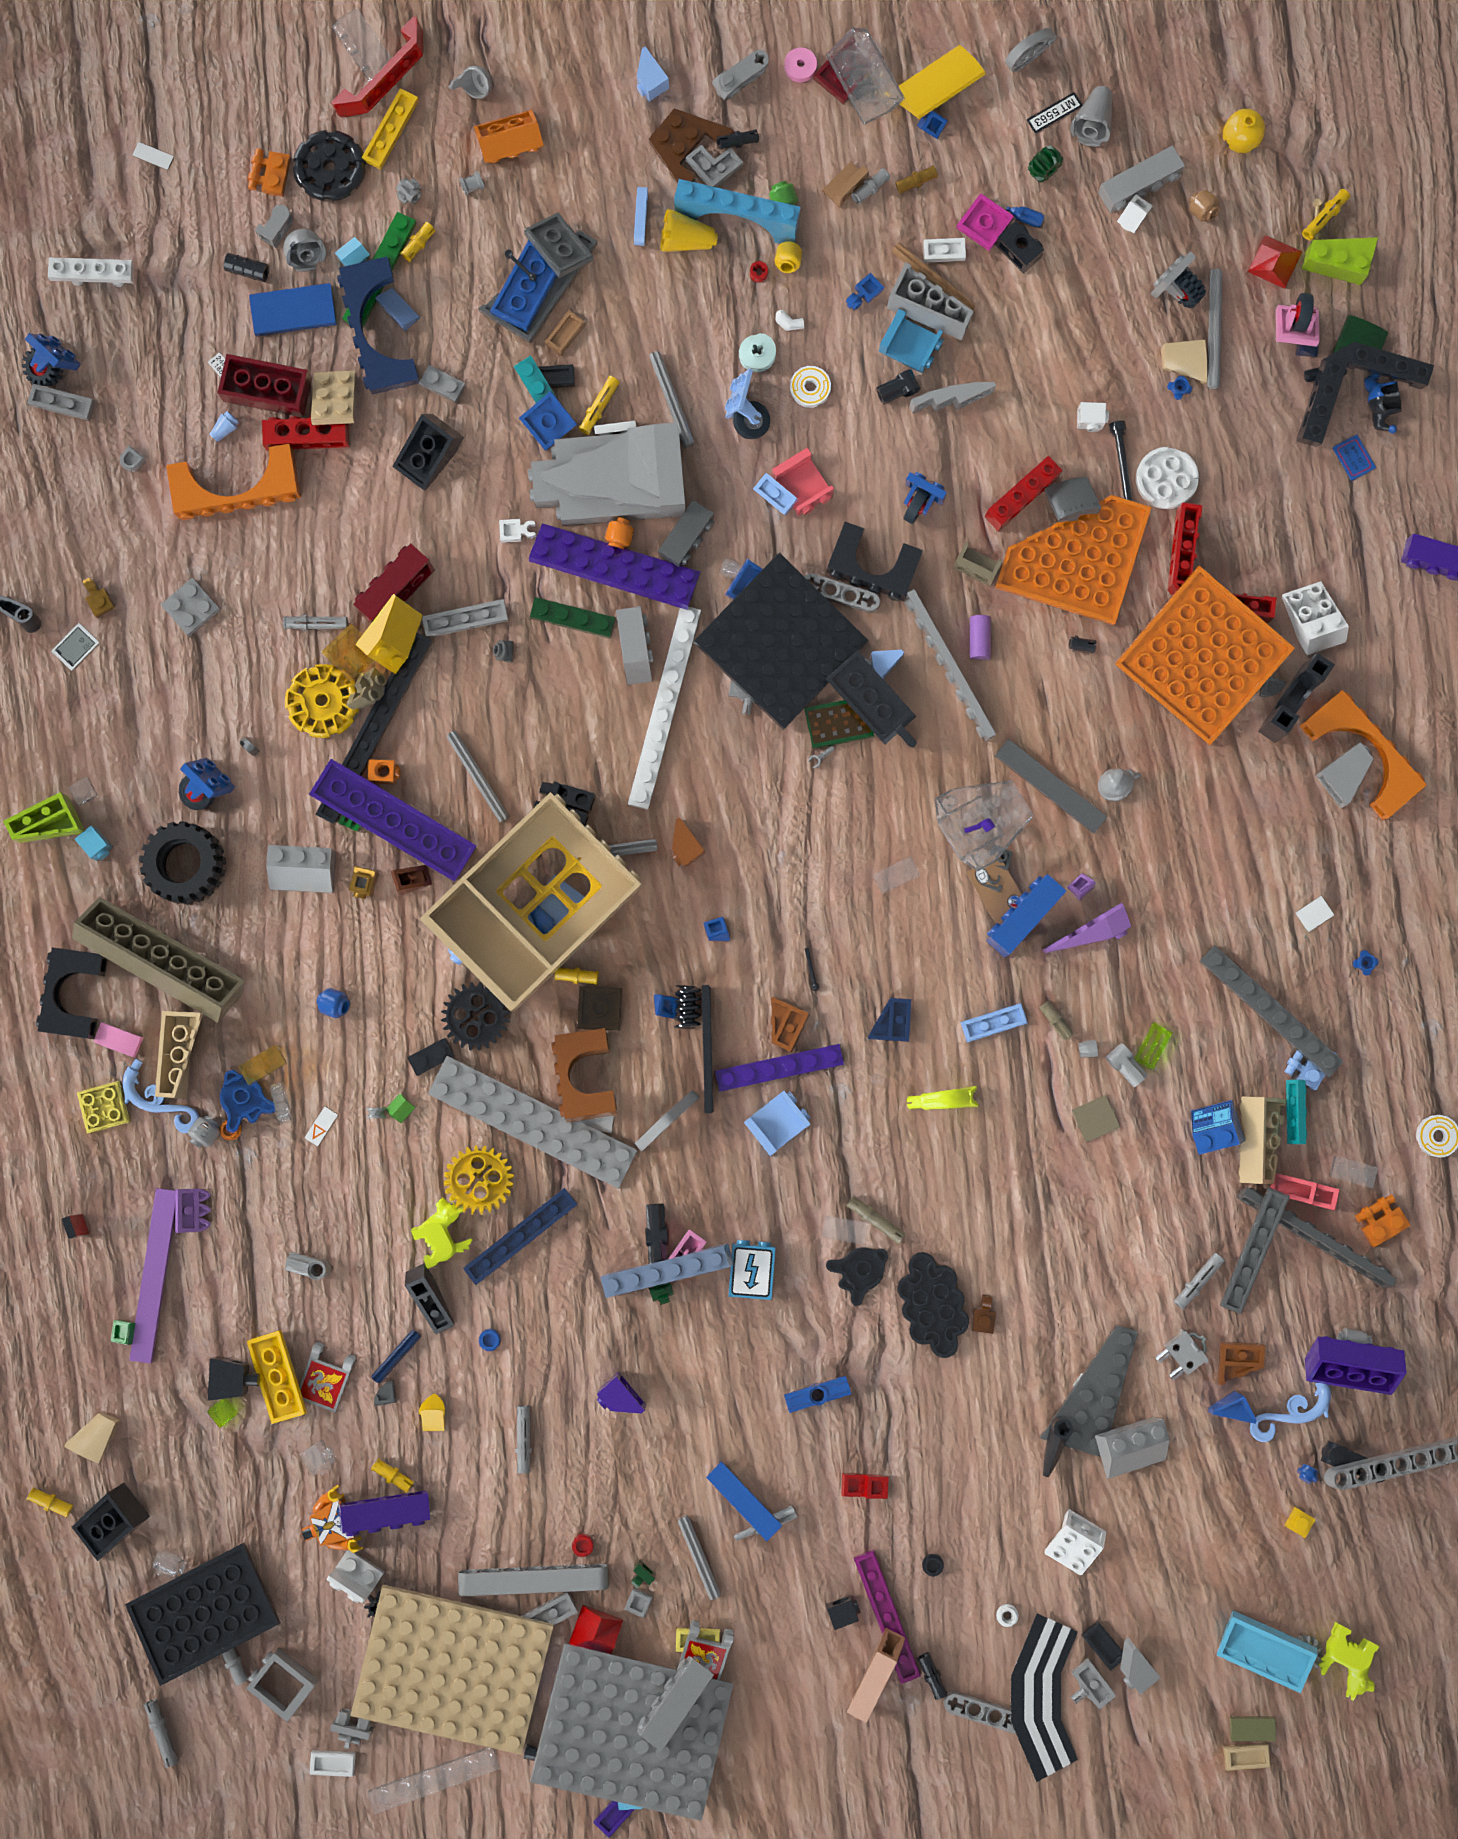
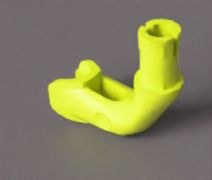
M977 1086L909 1096L907 1102H912V1104H907L909 1109L922 1108L924 1110L979 1107L977 1101L973 1099V1093L976 1092Z

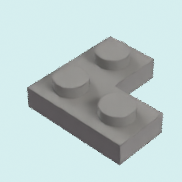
M700 145L686 157V162L706 185L712 187L719 186L743 167V161L731 148L714 160L707 150Z

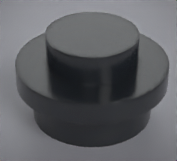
M928 1554L922 1561V1568L927 1575L934 1577L941 1574L944 1563L939 1555Z

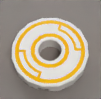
M816 366L800 368L794 373L790 382L792 397L797 404L807 408H814L824 403L831 390L829 376L823 369ZM811 382L816 385V389L814 391H807L804 386Z
M1432 1115L1423 1119L1416 1132L1419 1147L1429 1156L1439 1158L1449 1156L1458 1147L1457 1124L1449 1117L1443 1115ZM1436 1130H1440L1443 1134V1139L1440 1142H1436L1433 1138Z

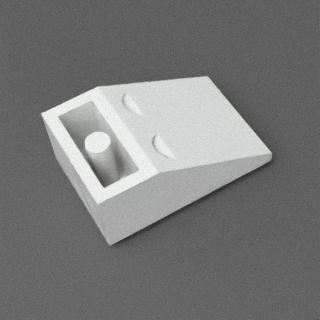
M1321 581L1282 594V599L1297 639L1307 655L1346 642L1349 626Z

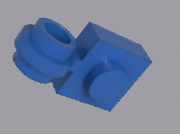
M870 272L855 285V290L858 294L852 293L846 299L847 307L855 311L863 303L862 298L867 303H870L884 290V286Z

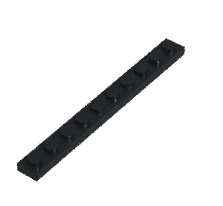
M416 633L408 658L396 674L390 673L384 685V695L374 703L342 763L344 767L362 776L433 643L431 639ZM322 802L315 813L316 816L334 825L341 815Z

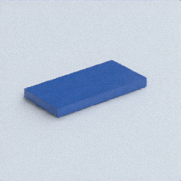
M529 240L518 261L531 273L536 274L537 280L534 282L530 281L529 276L515 264L490 310L492 315L525 331H528L557 277Z
M331 283L249 295L253 329L256 337L337 325Z

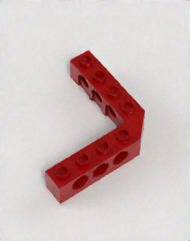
M1182 502L1176 510L1167 587L1168 592L1172 596L1193 573L1194 560L1197 558L1195 549L1196 541L1199 538V533H1197L1198 523L1202 515L1203 505ZM1243 593L1242 595L1233 594L1265 623L1268 624L1275 618L1277 597L1247 596L1248 593Z

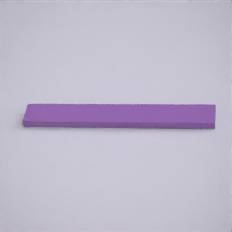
M156 1188L129 1361L153 1363L175 1221V1190Z

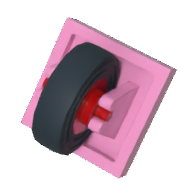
M1301 293L1295 305L1277 306L1276 342L1317 347L1320 341L1319 310H1316L1317 307H1314L1312 294Z

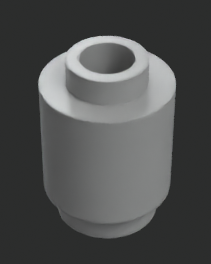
M1344 1328L1343 1331L1338 1333V1340L1372 1344V1337L1367 1335L1366 1332Z

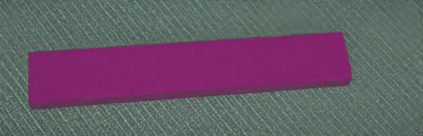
M874 1550L853 1557L881 1633L883 1634L885 1628H888L905 1637L895 1665L900 1683L903 1684L921 1677Z

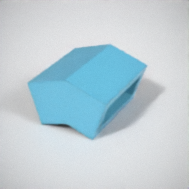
M355 237L335 252L339 261L344 266L364 262L370 256Z

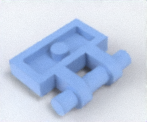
M1297 1050L1293 1058L1288 1060V1066L1284 1072L1292 1076L1295 1070L1299 1071L1300 1073L1296 1080H1305L1306 1086L1315 1091L1325 1075L1309 1060L1302 1065L1300 1061L1303 1055Z

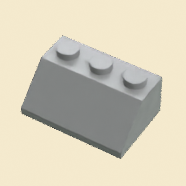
M268 845L266 867L269 889L333 893L336 851L332 848Z
M1151 1417L1095 1435L1107 1479L1164 1461L1167 1457L1170 1440L1164 1419Z

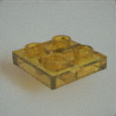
M352 623L321 651L348 680H355L375 661L355 645L362 634Z

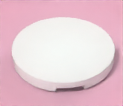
M1161 447L1148 453L1139 464L1136 472V485L1142 498L1150 505L1160 509H1175L1182 502L1187 503L1194 495L1198 486L1199 472L1194 460L1186 452Z

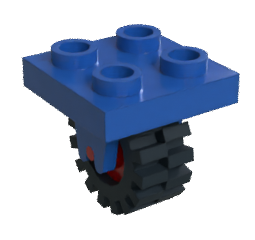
M29 333L25 338L33 348L25 353L28 357H23L22 360L26 361V363L22 364V368H26L23 374L28 375L26 379L31 381V383L41 386H53L52 384L58 383L56 379L61 380L62 376L59 373H64V369L77 371L81 364L75 359V354L68 349H64L61 346V341L52 335L50 337L45 336L41 333Z

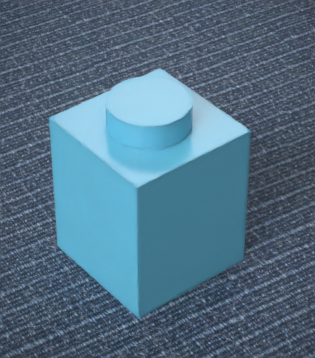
M93 826L88 827L75 838L85 853L96 861L107 857L110 853L109 850L113 848L101 832Z

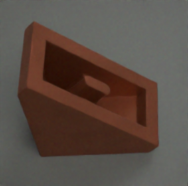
M427 865L391 871L396 890L401 895L432 885Z

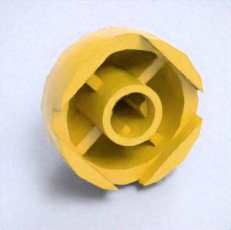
M1252 109L1235 111L1228 118L1223 128L1224 141H1227L1231 150L1238 153L1251 152L1252 149L1261 144L1265 135L1264 119L1257 111Z

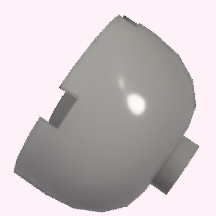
M298 229L291 232L285 238L283 245L284 256L287 264L292 266L294 270L301 272L310 271L316 268L314 264L319 263L320 260L321 263L324 261L326 249L322 240L315 232L309 229Z

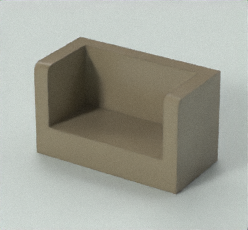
M965 542L953 569L990 587L1003 560L999 558L998 562L968 548L970 543Z

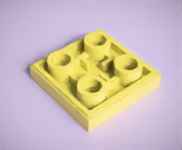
M120 1081L77 1092L87 1133L130 1122Z

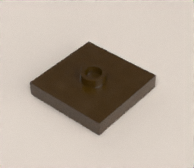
M579 986L577 1029L595 1030L605 1028L606 1030L620 1031L622 988Z

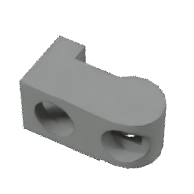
M284 205L275 206L272 210V216L266 225L262 226L259 224L255 229L258 237L274 248H277L292 225L293 218L288 208Z

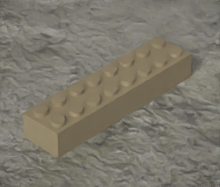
M101 897L74 922L72 939L198 1012L203 1013V1015L217 1023L242 995L245 980Z

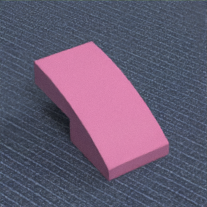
M101 1022L93 1042L136 1058L143 1038Z

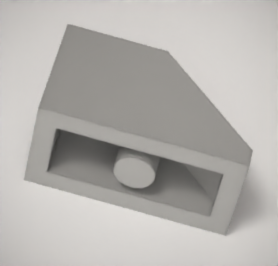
M1129 1638L1125 1639L1120 1670L1126 1676L1123 1680L1131 1690L1135 1688L1141 1695L1161 1677Z

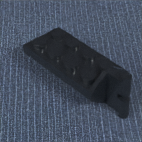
M858 651L826 678L885 745L898 734L909 747L913 748L916 746V741L905 730V727L917 716Z

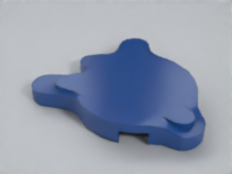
M229 1070L225 1073L224 1084L219 1096L221 1106L228 1116L226 1125L228 1132L235 1133L239 1129L243 1118H247L250 1123H256L261 1114L275 1113L277 1110L276 1103L264 1096L262 1088L255 1079L245 1077L235 1070Z

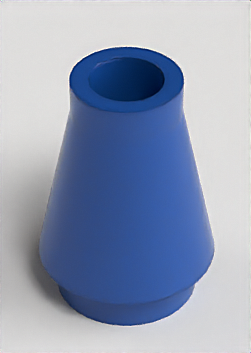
M539 905L530 913L535 927L542 934H547L549 930L556 926L555 920Z

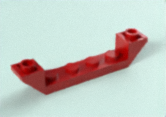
M415 16L400 30L406 44L356 96L344 88L331 102L338 116L347 117L369 113L423 56V29Z

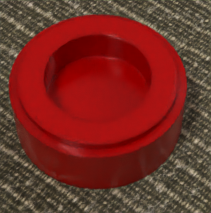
M587 1534L577 1535L572 1543V1550L578 1557L589 1556L594 1548V1541Z

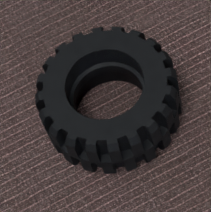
M180 821L179 824L171 822L167 823V827L160 826L156 829L157 834H150L147 839L150 842L148 845L143 844L141 850L145 852L144 856H139V862L143 863V867L139 869L141 875L145 876L143 881L151 888L154 894L173 903L192 904L193 901H203L206 895L211 896L214 893L213 889L215 886L219 888L222 883L219 879L221 876H225L226 872L223 869V865H226V858L223 857L224 849L219 845V840L209 831L196 824ZM181 844H190L196 847L200 853L201 863L199 870L190 880L183 883L175 882L169 878L166 872L167 857L175 847Z

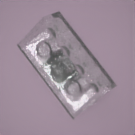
M852 27L826 54L863 124H867L891 112L905 99L867 28Z

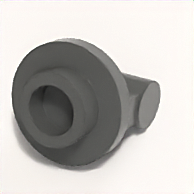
M499 640L494 645L493 654L496 660L506 663L513 662V641Z

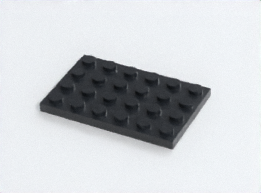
M245 1542L125 1604L160 1686L281 1623Z

